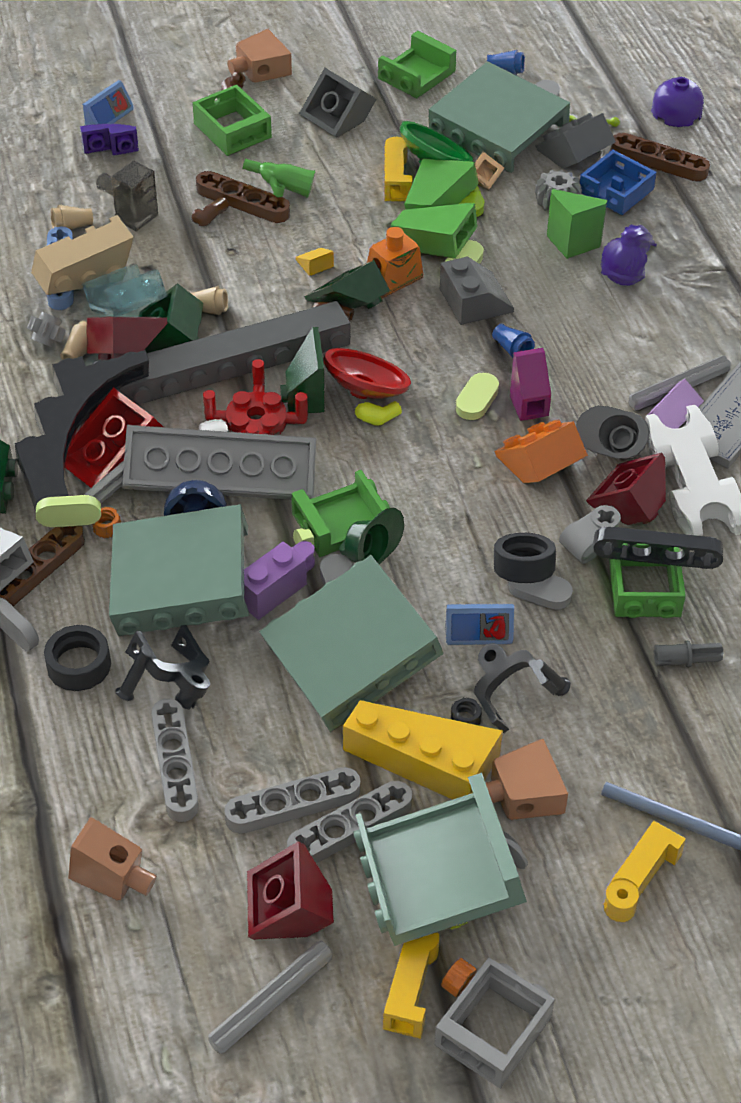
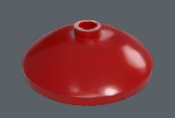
M335 348L328 350L323 359L324 365L331 376L342 387L351 391V395L359 399H367V397L383 399L399 396L407 392L411 384L409 376L399 367L365 352Z

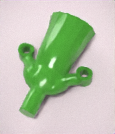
M246 158L242 168L261 174L263 179L270 183L273 195L276 197H283L286 189L308 198L316 172L315 170L300 168L292 164L260 163Z

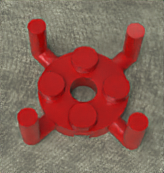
M260 359L252 362L253 391L236 392L226 410H216L214 391L206 390L203 393L205 419L207 421L222 419L226 422L230 432L232 430L237 433L274 435L279 431L281 434L286 424H305L308 421V396L306 393L299 392L295 395L296 412H286V407L278 393L265 392L264 361ZM253 415L262 416L260 419H251L249 417Z

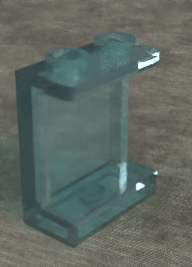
M131 264L82 284L91 311L111 317L121 316L168 297L159 270L153 269L140 274L137 264Z

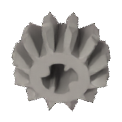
M562 169L559 172L550 170L549 174L542 173L535 186L537 204L544 206L546 211L550 207L552 189L580 195L582 193L579 178L573 177L572 172L564 173Z

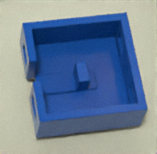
M611 150L580 175L581 194L607 200V207L623 215L654 190L657 172L615 150ZM617 161L623 163L624 167L617 164Z

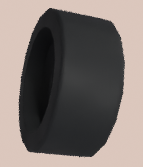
M529 532L513 533L499 538L494 544V572L500 578L515 583H536L550 578L555 572V543L545 536Z
M86 625L68 626L55 632L46 642L44 657L48 677L55 685L70 691L87 690L100 684L109 674L111 667L109 646L106 637L99 630ZM78 647L92 649L98 654V657L92 663L76 669L66 668L58 664L57 661L63 653Z

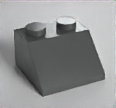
M324 68L299 114L338 138L363 123L377 99L329 69Z
M468 256L441 262L439 289L460 325L514 312L512 303L492 271Z

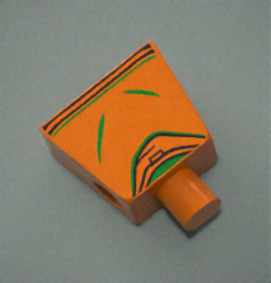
M389 228L386 231V239L370 247L367 262L375 261L390 289L389 292L381 296L382 299L424 277L420 247L401 228Z

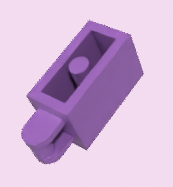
M283 541L244 569V600L249 613L257 620L307 585L306 572L315 565V548L311 542L301 541L295 546L290 547Z

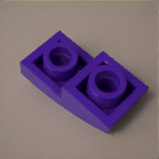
M123 124L80 126L84 154L111 150L112 155L115 156L139 151L136 126Z

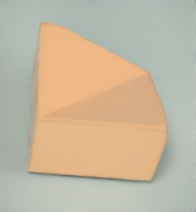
M485 152L475 161L478 185L489 190L504 170V167Z

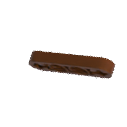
M617 133L614 135L616 142L611 144L610 151L615 150L644 166L691 181H703L708 177L710 162L702 156L628 133Z
M204 171L196 176V191L203 197L214 201L224 197L228 200L230 207L273 223H282L290 218V202L284 197H276L273 193L212 171ZM235 191V192H237V193L227 194V193H225V192ZM250 200H260V202H257V203H252V202H248V201H250Z
M54 527L28 550L34 562L24 571H30L33 574L27 579H13L9 586L6 585L0 591V598L15 606L81 549L85 542L83 527ZM46 551L55 553L54 557L47 560L40 559L38 556Z

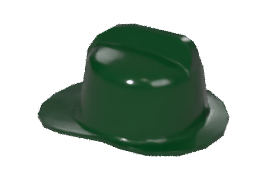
M394 507L386 508L372 520L354 522L348 529L344 542L339 547L340 553L355 563L363 561L372 555L380 565L396 549L403 536L405 525L401 511Z

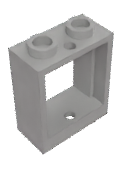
M488 957L436 1026L434 1045L501 1089L551 1019L555 999L542 986L530 984L519 977L509 965L497 963ZM489 988L534 1016L506 1055L461 1026Z

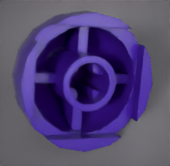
M685 77L671 78L664 81L656 89L651 112L654 118L658 119L659 116L664 119V124L668 126H691L694 120L702 118L704 96L700 87L692 80Z

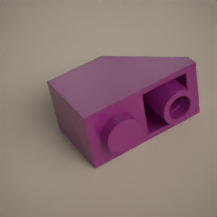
M537 348L514 352L510 398L519 420L524 421L549 416L552 394L544 349Z

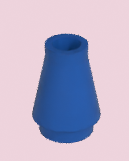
M513 50L487 56L488 62L516 76L518 73L524 72V52Z
M504 324L497 325L493 330V339L498 341L512 358L514 352L531 350L535 347L532 336L527 332L507 327Z

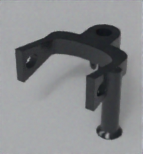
M181 625L171 644L175 650L189 660V662L166 663L158 660L142 632H135L125 651L135 661L121 687L115 690L118 697L126 701L133 700V692L146 669L156 680L175 682L180 688L175 696V700L184 709H194L197 700L205 695L210 686V680L204 674L210 661L202 652L187 625ZM182 638L185 639L186 646L183 644Z
M490 643L485 645L479 652L478 661L486 674L476 684L474 694L491 723L499 730H502L503 733L507 732L509 728L492 705L490 698L496 688L515 672L531 667L541 685L552 695L563 696L570 689V681L567 678L560 677L542 659L536 660L527 650H519L509 656L498 644Z

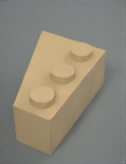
M118 215L109 218L110 223L95 229L94 226L86 228V234L71 240L68 236L36 250L31 273L46 295L123 280L134 237Z

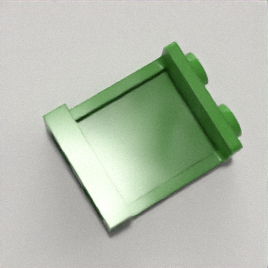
M417 30L411 35L410 49L393 60L385 56L378 58V79L417 99L456 72L457 50Z
M362 470L355 471V482L353 484L309 499L304 489L292 493V515L300 528L309 529L313 533L314 548L319 558L339 551V547L346 538L348 529L354 522L372 520L380 512L390 508L388 502L382 500L378 495L374 481L367 479Z

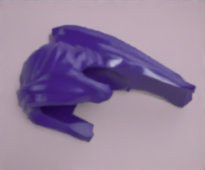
M643 225L625 227L620 238L612 239L604 247L600 264L602 268L601 273L616 284L623 286L634 285L645 278L646 252L650 250V245L654 247L657 245L650 232Z

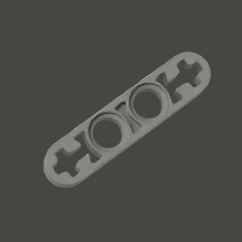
M163 699L154 704L151 714L166 811L171 819L185 822L196 816L199 804L184 713L178 701ZM171 713L173 727L166 728L164 714ZM170 739H177L182 743L176 750H167L163 747V744ZM174 768H182L187 771L186 775L181 779H172L167 776L168 772ZM184 791L185 807H179L177 792Z
M343 767L230 799L225 806L226 825L235 833H248L346 805L356 800L360 795V776L355 770ZM345 782L347 786H350V789L344 790L342 786H339V783ZM326 786H328L329 792L331 791V795H326ZM312 789L319 792L320 797L315 801H305L300 795L303 791ZM280 799L285 802L286 806L280 811H271L266 807V804L270 800ZM256 805H260L261 815H257ZM242 811L246 818L240 819L236 812Z
M401 781L388 782L293 832L287 840V848L298 841L303 843L306 848L310 846L309 853L314 861L318 863L356 842L353 831L359 829L356 813L360 810L368 809L376 815L373 820L365 822L366 828L408 814L412 808L411 788ZM390 796H394L396 799L402 798V802L390 801ZM330 826H339L344 829L345 833L339 838H331L325 834V830Z

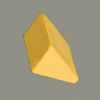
M318 248L296 256V261L311 276L333 268L334 253L332 250Z

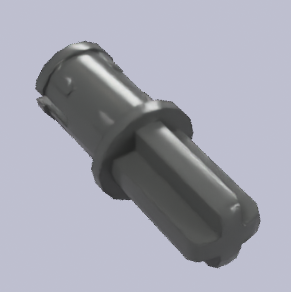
M686 640L684 644L654 646L656 667L686 665L689 668L692 666V663L719 662L723 660L724 654L721 643L691 644L689 640Z

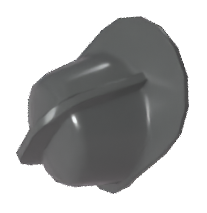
M598 405L587 409L580 415L576 423V428L586 449L612 458L628 459L637 456L644 450L649 441L650 431L648 424L640 415L609 406Z

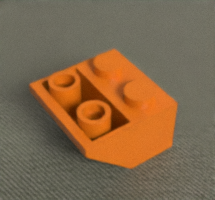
M560 419L547 424L544 422L537 423L527 429L528 434L522 437L520 434L512 436L503 441L504 447L494 451L496 457L523 483L540 482L588 456L574 421L561 423Z

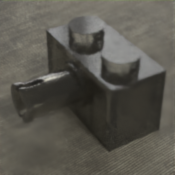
M133 160L113 176L103 173L98 177L96 185H98L97 189L113 196L115 216L118 215L125 226L137 232L158 216L154 170Z

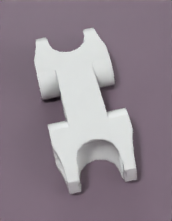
M696 405L687 406V414L685 415L686 426L676 429L665 426L655 414L646 415L645 421L650 431L648 441L649 455L663 453L665 456V468L671 467L679 489L672 490L669 493L670 506L677 525L686 535L702 536V522L707 519H718L723 521L735 535L741 534V493L733 477L718 480L709 458L718 456V442L711 423Z

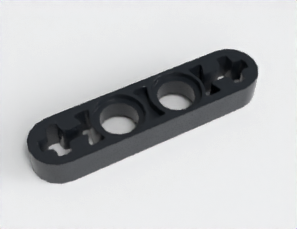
M602 527L595 532L593 550L596 555L607 559L701 569L717 568L723 562V544L720 540L713 537L620 527ZM635 544H647V545H649L650 547H648V548H636L634 545H635ZM670 547H678L683 550L680 552H672L667 549Z

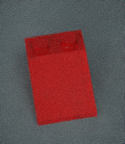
M113 388L75 434L68 449L65 468L92 488L124 461L127 425L165 427L152 415Z

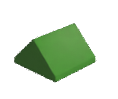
M552 189L547 237L566 259L601 247L607 200Z

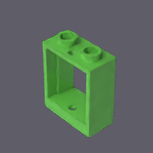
M238 85L192 102L194 124L227 156L272 138L271 116ZM233 112H237L243 118V120L223 127L216 121V119Z
M635 544V545H634L636 548H648V547H650V546L647 545V544ZM678 547L667 549L672 552H680ZM609 559L615 617L671 618L682 616L686 597L682 566ZM621 566H666L670 592H624Z

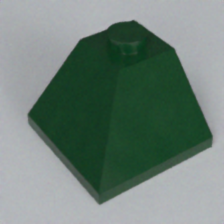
M372 260L345 271L304 297L308 302L337 301L341 305L354 309L364 305L370 309L383 301L381 296L389 292L390 289L377 264Z
M312 327L285 372L286 385H280L281 401L287 403L288 412H296L295 395L299 392L306 393L308 396V414L325 412L324 363L319 327Z

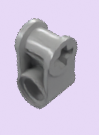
M599 506L580 520L568 525L561 533L559 542L581 563H588L597 556L593 550L595 532L602 527H618L621 520L620 513L612 506Z

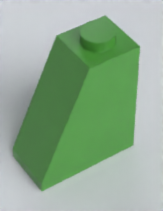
M422 159L404 203L406 210L459 204L478 186L475 162Z
M475 203L402 210L396 220L392 222L391 227L401 228L407 236L418 244L420 253L456 258L478 227Z

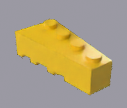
M360 700L343 725V750L453 800L473 793L468 777L482 773L484 780L487 778L492 769L493 761L500 756L503 731Z

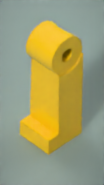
M390 137L385 141L384 201H406L412 186V175H404V165L408 160V147L402 137Z
M653 820L607 887L604 911L611 920L626 922L634 917L640 895L665 860L676 865L683 854L686 838Z
M438 932L403 943L383 1013V1030L421 1039L425 1025L426 1009L417 1006L428 965L432 964L438 956Z

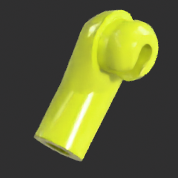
M393 401L384 407L364 402L358 404L355 408L357 418L375 426L383 425L402 413L401 406L397 401Z

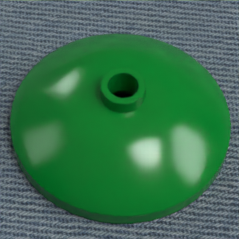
M402 122L399 128L401 136L408 149L419 158L418 162L420 164L422 159L473 162V157L467 150L445 135L415 122Z

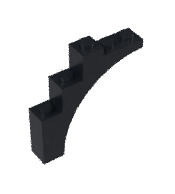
M145 350L128 352L121 357L107 361L99 360L89 366L85 365L82 356L74 359L66 358L56 364H52L53 381L59 396L46 397L40 402L34 403L35 421L41 436H29L15 443L16 459L35 511L37 503L44 498L68 496L64 480V468L68 449L77 429L90 411L102 402L113 388L119 390L127 384L149 376V358Z

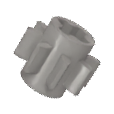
M41 312L39 318L32 316L27 329L33 331L31 339L52 347L54 340L61 343L66 329L60 327L62 319L45 312Z

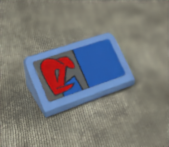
M116 81L83 103L85 125L113 124L134 109L122 81Z
M514 604L447 605L445 621L446 643L448 645L512 644L514 638Z

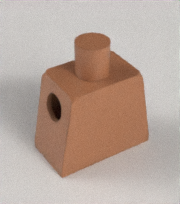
M269 29L236 44V58L230 59L227 62L228 69L232 75L237 71L244 72L255 83L292 75L291 52Z
M544 739L516 749L493 761L492 781L486 782V786L492 803L500 802L507 818L515 820L565 813L568 791Z
M92 817L89 818L71 845L68 879L113 899H123L129 887L147 896L156 881L157 875L140 867L142 849L138 845Z

